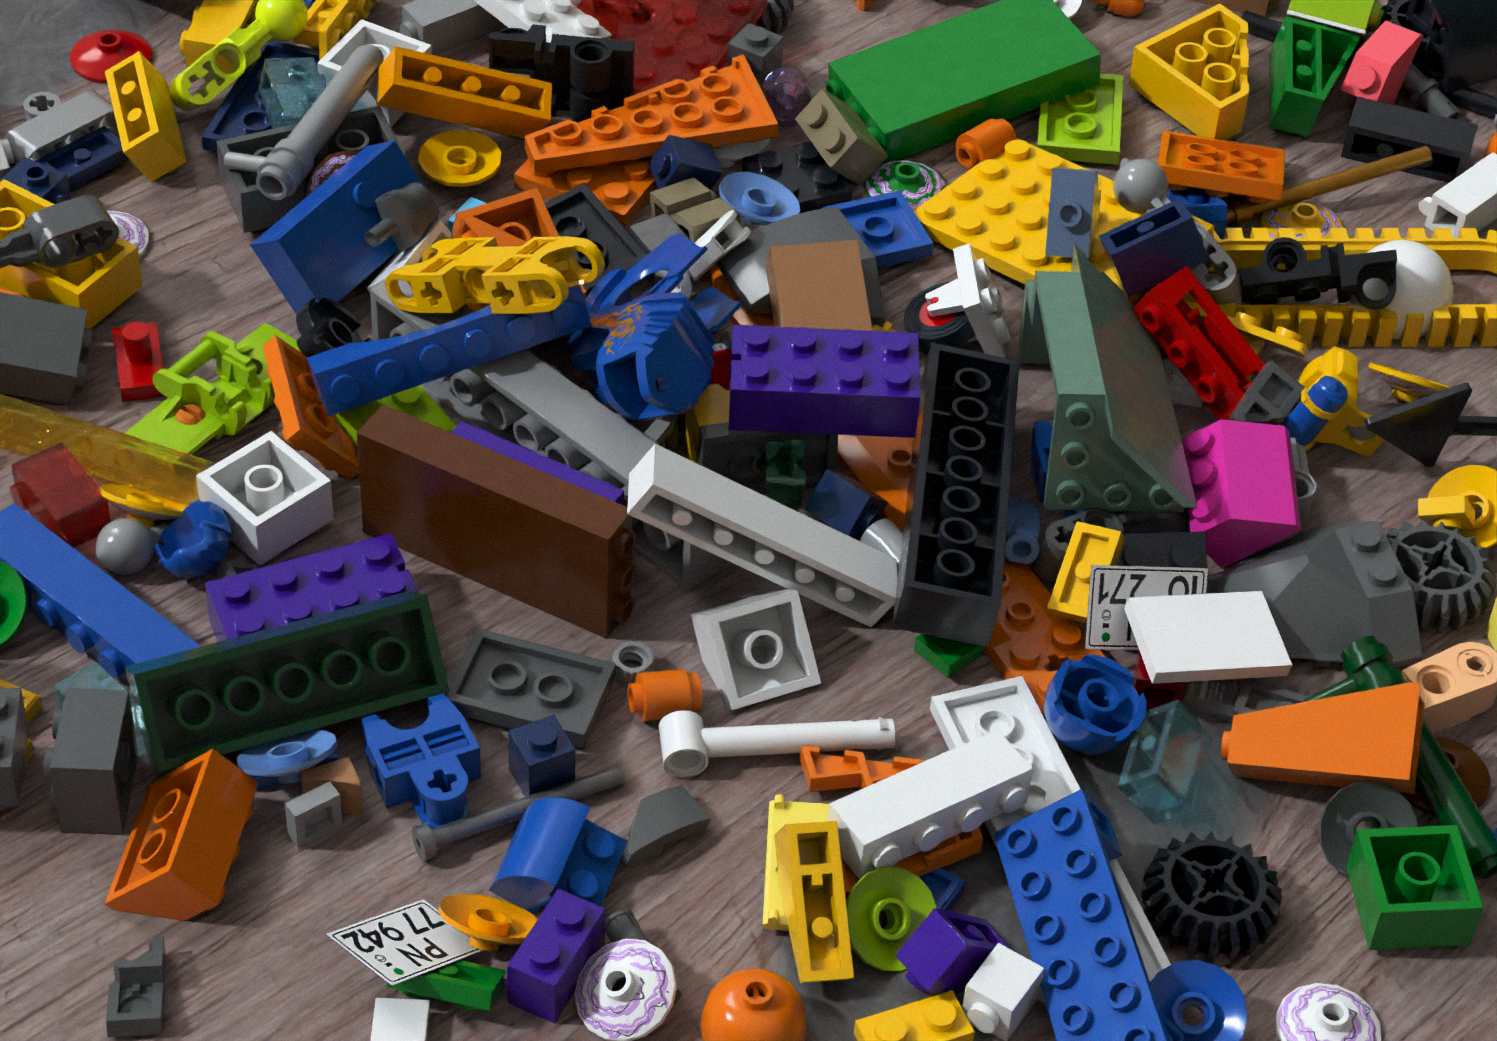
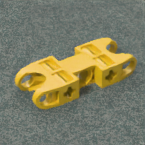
M569 236L533 237L522 246L499 247L495 237L444 239L433 243L423 252V262L405 265L390 273L386 277L385 286L388 296L394 305L401 310L409 312L454 313L467 303H488L492 313H540L555 310L568 299L569 287L584 285L599 277L604 272L605 262L597 245L585 238ZM577 251L582 252L590 259L592 270L583 269L576 259ZM398 280L406 281L410 285L413 293L412 298L406 296L401 291Z

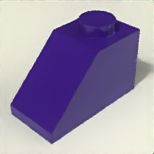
M934 908L895 956L908 969L906 973L908 981L922 993L927 995L931 993L942 994L953 990L954 994L957 995L965 990L967 983L998 943L1014 952L1015 950L986 919Z

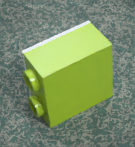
M1291 0L1287 15L1291 18L1359 34L1361 37L1358 43L1363 44L1367 37L1371 35V32H1375L1379 28L1385 10H1382L1383 4L1379 0Z

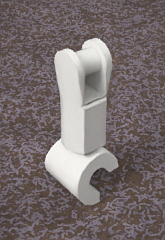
M734 210L724 214L695 242L700 247L706 246L708 250L683 274L684 279L670 293L683 292L687 299H689L692 291L690 278L694 281L699 279L722 257L751 234V230L748 227L743 228L735 219L738 214ZM723 230L729 237V240L721 246L715 237ZM661 270L654 273L664 278L668 271Z

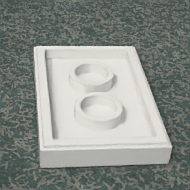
M1262 591L1128 597L1125 604L1126 616L1152 684L1288 676L1292 667L1291 660Z

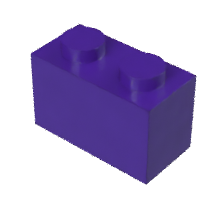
M558 889L507 965L508 1003L555 1024L574 995L578 977L586 962L593 954L604 947L605 908Z

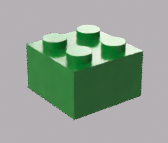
M1458 825L1357 829L1346 869L1368 949L1383 950L1470 945L1483 910V905Z

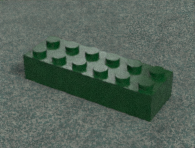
M415 590L125 667L148 762L158 773L180 767L211 749L224 755L450 692L428 597Z

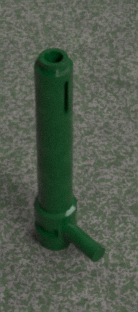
M1366 636L1348 645L1341 653V658L1344 661L1343 671L1348 678L1304 701L1408 683L1400 668L1392 666L1393 656L1386 644L1379 643L1375 636ZM1423 717L1416 784L1441 826L1458 825L1472 873H1476L1479 879L1491 877L1497 873V838Z

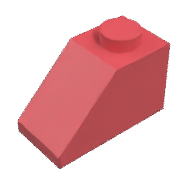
M1385 21L1356 52L1340 90L1356 97L1394 105L1424 35Z

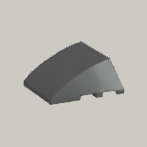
M838 207L796 214L751 231V234L742 243L716 263L749 312L773 314L765 267L770 247L858 240L871 324L883 325L885 315L876 257Z

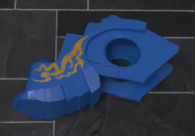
M680 233L669 237L626 272L622 268L609 271L594 286L585 300L592 326L571 333L572 336L567 342V346L573 353L569 359L577 370H588L586 374L595 386L592 393L601 404L609 403L618 414L631 421H647L686 413L696 407L701 394L711 382V370L715 365L712 358L715 352L712 348L715 340L711 334L716 333L743 305L741 301H733L715 287L705 289L690 302L683 292L670 293L684 279L683 274L708 250L706 246L700 247ZM668 271L665 277L653 288L635 299L632 298L627 290L631 285L654 272Z

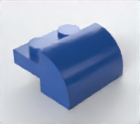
M556 797L537 800L525 810L488 891L520 908L526 909L532 914H535L541 905L546 907L558 889L601 906L628 841L587 820L586 816L590 807L585 804Z

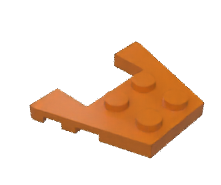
M809 745L801 746L800 762L809 793L855 787L863 789L926 761L894 756L893 763L866 760L863 752L845 750L844 757L820 754V747ZM978 827L970 832H961L940 842L929 851H920L898 861L893 867L904 868L920 877L933 870L981 852L983 842L980 828ZM841 858L845 899L847 901L852 887L860 879Z

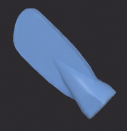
M1009 496L1005 555L1009 561L1030 564L1039 554V511L1033 504Z

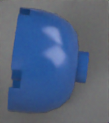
M1096 654L1084 655L1082 660L1070 662V658L1064 661L1049 683L1045 693L1044 714L1050 731L1060 743L1072 751L1085 755L1107 754L1122 747L1131 739L1146 717L1147 701L1144 693L1139 697L1137 690L1133 687L1134 676L1129 670L1114 660Z

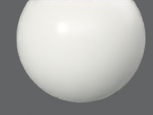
M1394 240L1380 244L1367 253L1395 249L1397 253L1396 292L1392 302L1385 307L1388 310L1395 311L1398 317L1392 339H1400L1407 314L1423 313L1425 318L1419 337L1422 338L1428 332L1433 311L1444 304H1452L1454 287L1451 273L1444 260L1434 250L1424 244L1410 240ZM1371 278L1363 284V292L1369 299L1380 300L1388 294V286L1382 279ZM1351 294L1350 304H1360L1356 296Z

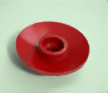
M104 30L89 34L80 39L71 50L70 62L73 70L80 77L92 82L107 84L106 70L138 51L151 63L152 50L149 43L138 34L124 30Z

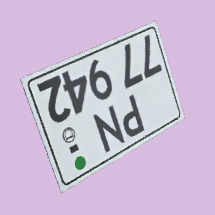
M424 899L326 934L391 986L484 951L470 945L468 942L469 936L459 932L444 921L439 911Z

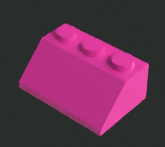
M1220 419L1182 439L1197 508H1188L1190 532L1205 531L1206 553L1221 569L1301 531L1290 431L1285 426Z

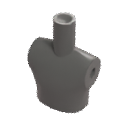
M415 182L410 183L404 188L395 189L379 196L375 203L382 221L365 233V240L370 246L377 247L391 237L399 250L410 248L419 243L427 229L439 218L438 208L428 189L421 183Z

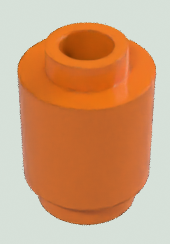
M1005 119L986 120L958 136L955 150L957 160L963 167L970 170L984 160L995 158L1005 152L1006 143L1017 140L1015 130Z
M685 669L637 673L635 683L628 684L627 689L630 712L638 713L641 722L662 720L663 717L675 711L700 712L702 709L703 697L699 675L696 672L687 673Z

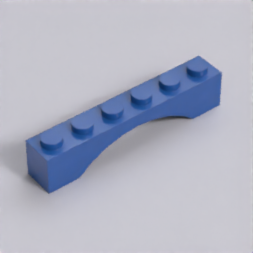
M579 285L569 287L568 299L558 308L549 312L498 314L492 313L489 305L464 317L419 332L375 341L349 343L308 357L307 362L319 398L328 415L332 416L591 327L592 324L582 289Z

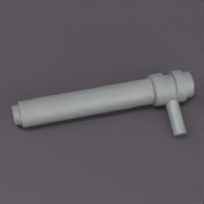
M371 44L357 47L289 136L281 139L267 157L229 151L224 157L225 168L257 173L256 184L258 189L272 200H282L285 197L291 196L301 185V181L313 169L316 156L378 76V67L384 60L381 50Z

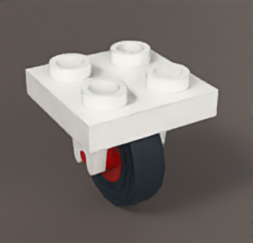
M970 243L953 249L958 279L952 282L933 285L921 291L913 298L904 313V327L908 333H918L919 349L929 353L931 342L959 348L967 342L978 340L985 354L1007 358L1005 344L1011 342V338L1004 318L999 317V314L1005 312L1000 291L997 287L990 289L989 283H992L987 263L984 258L977 260Z

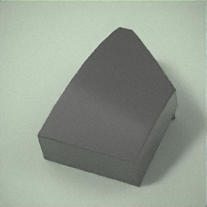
M1270 360L1255 377L1228 420L1278 425L1287 416L1300 398L1301 391L1306 387Z
M682 785L641 799L629 828V840L622 861L628 866L659 858L666 842L705 833L711 818Z
M156 936L148 942L149 950L135 960L123 958L113 965L115 982L109 985L106 1014L108 1037L163 1034L165 1002L164 936Z

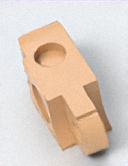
M1465 642L1457 644L1402 670L1408 682L1421 683L1426 698L1423 717L1433 733L1470 720V717L1485 712L1493 705L1497 696V652L1482 643ZM1483 666L1484 670L1482 672L1479 671V669Z

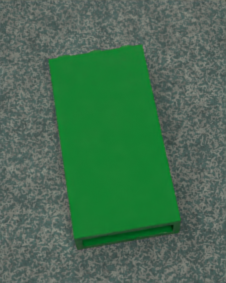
M1001 0L829 62V80L825 82V89L830 94L849 104L857 112L869 132L888 154V157L883 161L886 162L894 159H903L954 140L988 119L997 120L1001 118L1007 120L1040 108L1041 103L1049 101L1050 104L1064 99L1067 95L1072 96L1086 89L1099 86L1101 54L1053 0Z

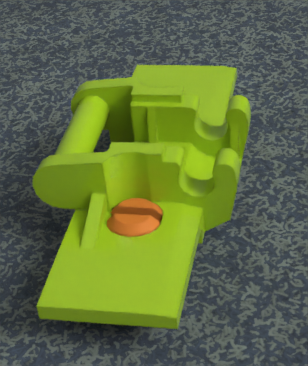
M266 322L237 344L235 341L219 333L209 331L201 338L199 346L169 369H160L153 375L152 379L155 387L168 398L122 435V441L173 470L213 437L219 440L223 435H235L271 406L276 397L272 381L266 372L268 365L263 345L276 335L300 351L297 346V340ZM211 358L216 360V374L219 376L212 383L196 375L187 379L188 376Z

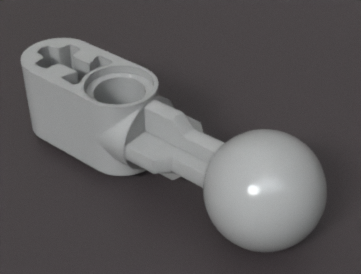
M1134 159L1125 163L1116 173L1113 191L1117 202L1125 210L1136 214H1145L1171 202L1167 197L1169 188L1167 175L1156 162L1149 159ZM1194 219L1209 260L1197 265L1191 272L1216 304H1228L1234 301L1241 292L1242 281L1230 256L1207 229ZM1213 265L1218 275L1223 279L1226 278L1225 281L1219 283L1216 279L1212 280L1208 268Z

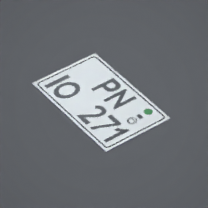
M1091 565L1085 649L1138 650V645L1124 610L1128 597L1206 594L1208 568Z

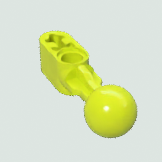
M259 0L255 11L256 20L246 29L236 28L172 80L169 91L174 105L182 110L191 111L207 104L260 58L261 48L271 39L286 41L297 37L304 30L308 20V10L304 0ZM217 54L224 56L228 60L230 65L228 74L223 73L217 67ZM203 77L207 83L200 86L195 91V95L192 96L188 91L192 86L191 83Z

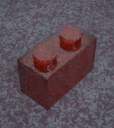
M62 442L11 464L14 484L10 486V493L14 503L23 510H27L32 517L73 548L98 537L102 528L111 522L108 501L101 495V489Z

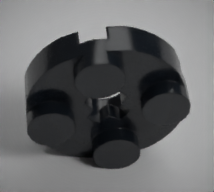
M323 297L319 302H315V298H313L297 312L296 323L301 334L297 339V346L307 358L349 343L363 342L355 331L361 324L346 308L332 299ZM368 337L364 342H368V341H371V340H370V338Z

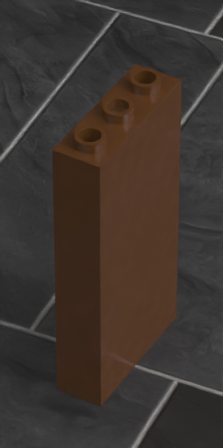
M384 404L357 432L363 533L372 537L392 533L398 548L606 639L618 623L624 624L629 619L634 607V598L631 597V582L635 574V566L632 565V549L636 541V532L632 531L633 517L627 514L626 506Z

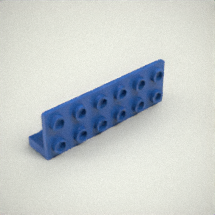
M1080 789L997 831L994 834V839L1032 961L1044 968L1040 987L1057 1041H1185L1182 1031L1159 1011L1110 865V861L1122 856L1108 813L1083 789Z

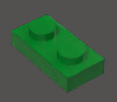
M458 960L393 986L387 983L386 987L400 990L404 995L413 999L435 998L452 1002L457 1008L465 1011H480L482 1009L490 1011L503 991L506 970Z

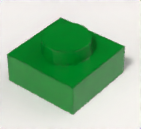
M920 634L915 639L914 651L949 678L981 656L983 646Z

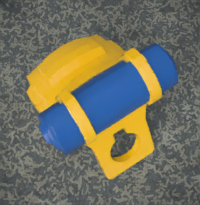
M1334 346L1322 356L1312 360L1304 368L1298 382L1306 387L1301 391V396L1297 400L1298 405L1278 425L1285 426L1290 431V438H1296L1300 445L1305 446L1306 452L1310 450L1314 442L1336 444L1367 457L1372 456L1385 440L1376 434L1368 440H1355L1349 435V430L1346 429L1347 426L1353 428L1366 426L1364 420L1372 416L1361 411L1357 406V356L1346 349Z

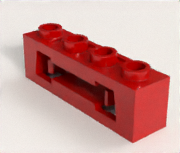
M1185 266L1152 288L1131 310L1138 317L1141 325L1150 332L1165 351L1170 362L1180 370L1195 389L1197 396L1206 403L1217 419L1228 420L1253 382H1248L1246 377L1252 373L1257 376L1265 364L1189 268ZM1188 292L1207 314L1202 322L1197 317L1200 315L1197 308L1192 310L1183 299ZM1295 403V405L1292 407V409L1289 411V413H1290L1292 410L1295 409V407L1297 406L1296 403Z

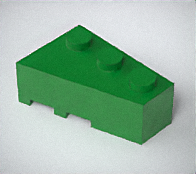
M1287 16L1284 17L1269 52V128L1278 129L1288 134L1294 133L1306 137L1309 136L1342 78L1361 35Z

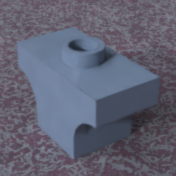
M1052 168L1045 255L1073 258L1075 243L1086 254L1087 259L1091 258L1093 240L1095 235L1098 234L1101 190H1098V171Z

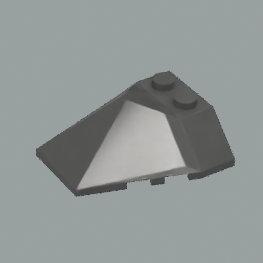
M1353 520L1313 527L1208 577L1209 593L1262 591L1289 658L1315 660V667L1330 668L1331 662H1344L1341 658V653L1348 645L1360 638L1375 636L1379 643L1386 644L1392 654L1393 660L1391 664L1393 667L1413 665L1422 661L1423 654L1413 589L1379 521Z

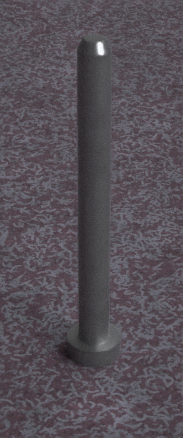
M611 767L430 829L427 823L414 826L411 833L415 849L422 861L435 858L438 854L437 848L521 820L525 810L537 800L556 797L577 801L620 786L625 781V773L622 768Z

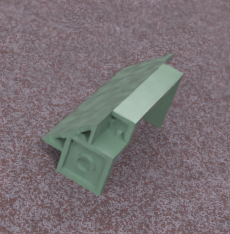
M1075 243L1071 272L1035 271L1034 280H1026L1018 360L1020 364L1051 365L1056 392L1043 503L1044 510L1086 511L1092 508H1101L1108 511L1184 512V508H1197L1159 345L1150 332L1141 325L1140 320L1131 310L1134 305L1126 298L1125 292L1103 271L1099 272L1087 260L1086 254Z

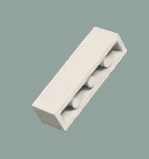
M996 729L829 803L827 821H837L841 858L856 876L861 879L866 873L881 867H893L898 861L920 851H929L940 842L961 832L973 831L983 822L998 815L1018 810L1023 804L1027 803L1033 768L1002 733Z

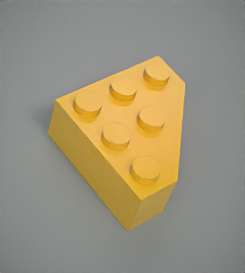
M1219 3L1134 46L1128 85L1197 136L1221 140L1229 139L1242 131L1249 97L1247 78L1249 69V52L1247 48L1248 23Z

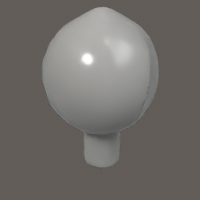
M118 518L106 524L100 531L96 540V556L106 569L115 574L125 576L137 574L151 562L156 543L162 544L161 532L168 526L161 524L149 529L138 520Z

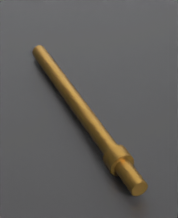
M1428 146L1419 147L1288 187L1282 190L1281 201L1271 199L1270 203L1262 204L1251 202L1246 197L1228 201L1226 224L1232 222L1233 225H1239L1251 221L1254 215L1430 162L1432 160L1431 151Z

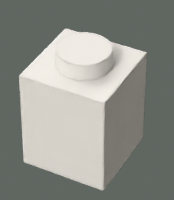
M998 943L965 987L962 1009L969 1022L981 1032L991 1033L1004 1041H1008L1039 998L1044 968Z

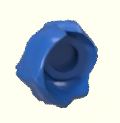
M198 499L192 502L183 510L182 517H177L161 532L162 545L158 542L155 545V552L160 557L159 563L164 565L163 569L169 571L172 575L185 578L201 577L216 570L220 561H224L229 552L228 546L232 534L229 520L223 509L211 501L202 502Z

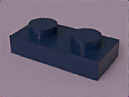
M103 126L36 160V162L66 173L70 191L130 159L123 153L120 138Z

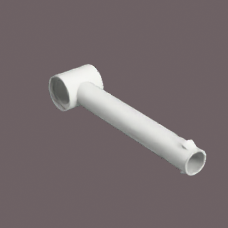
M684 710L666 715L659 723L664 769L668 774L679 778L692 777L703 772L708 766V758L801 753V746L808 745L820 747V752L854 749H877L878 752L882 749L895 747V727L892 718L884 719L879 717V719L858 720L855 722L832 721L704 728L703 720L697 713Z

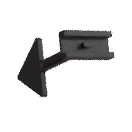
M1462 383L1370 416L1364 420L1368 430L1427 467L1435 465L1446 441L1452 435L1497 436V417L1460 416L1472 393L1469 383Z

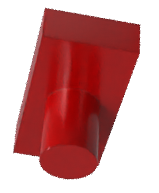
M131 322L124 327L112 328L122 402L165 397L157 390L152 379L156 372L164 368L157 323Z

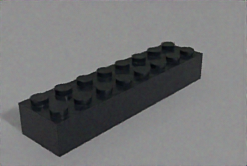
M931 342L920 382L919 414L916 438L913 441L892 628L984 647L989 645L1002 598L1020 365L1018 360Z

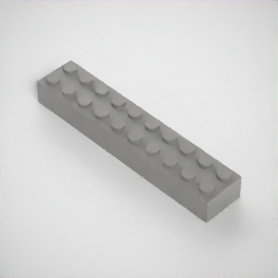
M398 280L401 291L406 296L412 298L413 293L410 285L406 281ZM385 281L370 289L373 341L419 332L475 312L467 304L454 313H416L404 311L394 305L389 298ZM528 348L421 385L436 403L460 421L479 429L487 430L493 435L519 446L527 447L533 452L561 464L569 465L575 470L601 481L609 482L615 487L624 490V506L628 507L629 473L654 444L659 445L656 440L645 436L630 425L623 416L612 412L597 401L590 392L579 388L564 377L557 368L549 366L539 359ZM633 517L632 531L636 532V541L632 550L688 592L728 564V561Z

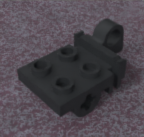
M532 24L528 31L520 28H507L498 33L490 32L489 68L507 73L530 75L532 79L552 83L551 117H555L556 110L570 111L571 120L578 123L591 118V111L605 106L610 111L624 106V98L633 95L635 42L552 34L551 43H547L545 25Z
M1288 237L1277 238L1266 246L1261 266L1241 268V302L1251 301V305H1274L1277 303V298L1294 296L1295 301L1298 302L1312 301L1321 298V292H1328V289H1336L1338 303L1350 301L1351 294H1353L1365 308L1371 310L1383 309L1392 302L1396 292V249L1345 256L1343 243H1338L1333 247L1321 245V259L1307 260L1305 249L1298 241ZM1285 264L1286 270L1290 272L1282 273L1277 271V265ZM1371 278L1382 279L1388 286V294L1380 300L1369 299L1363 292V284Z

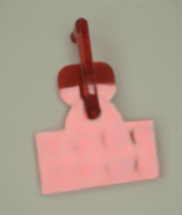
M582 0L577 8L586 15L597 19L599 25L612 34V40L635 42L633 95L675 79L687 82L700 77V70L710 66H715L717 70L722 69L728 59V43L748 23L753 25L767 8L768 0Z

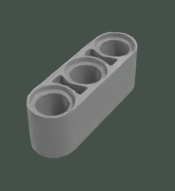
M88 91L14 127L6 134L4 139H8L14 157L13 164L17 165L24 157L36 161L103 126L118 138L120 136L112 104L96 91Z

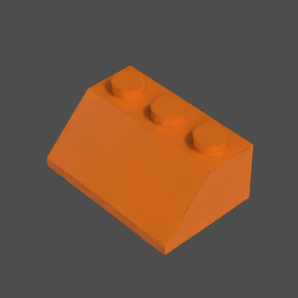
M211 749L149 783L104 905L111 910L185 921L205 910L210 911L214 909L226 893V885L224 883L231 864L239 854L240 844L238 842L244 824L253 813L254 805L252 801L259 782L244 773L216 750Z

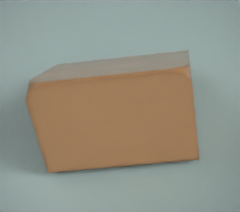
M349 757L300 772L302 794L330 781L340 794L342 814H363L362 787Z

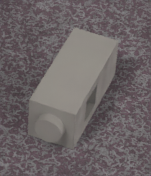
M416 0L402 6L400 34L430 44L432 55L505 28L502 22L473 0Z

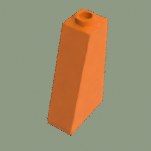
M1408 682L1233 715L1231 731H1224L1221 757L1222 760L1227 761L1234 777L1346 787L1355 782H1380L1395 788L1399 793L1415 794L1426 698L1421 683Z

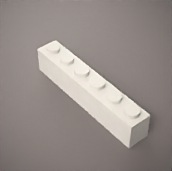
M657 444L652 446L629 473L627 514L787 589L798 590V594L869 627H872L895 604L898 580L897 559Z

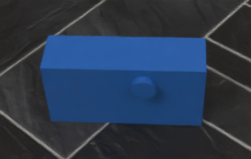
M396 141L366 146L250 244L296 315L313 298H315V302H319L325 297L338 303L398 250L391 237L377 247L370 246L365 240V233L382 221L375 203L379 196L395 189L404 188L410 183L422 184Z

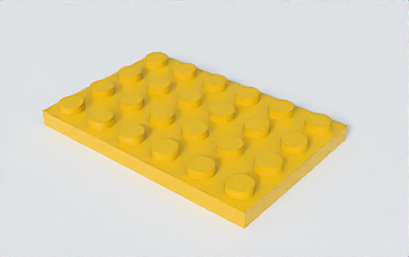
M1017 138V140L1006 143L1005 152L993 159H987L975 165L915 209L914 213L932 241L951 250L970 243L977 260L984 258L989 268L1025 284L1026 280H1034L1035 271L1071 272L1073 258L1045 255L1052 168L1089 169ZM1098 174V190H1101L1098 234L1095 235L1093 240L1091 258L1087 260L1099 272L1103 271L1123 290L1114 274L1099 236L1145 214H1136L1125 210L1115 198L1113 191L1114 181ZM1191 215L1214 238V225ZM1138 293L1129 298L1126 295V298L1131 303H1134L1141 297Z

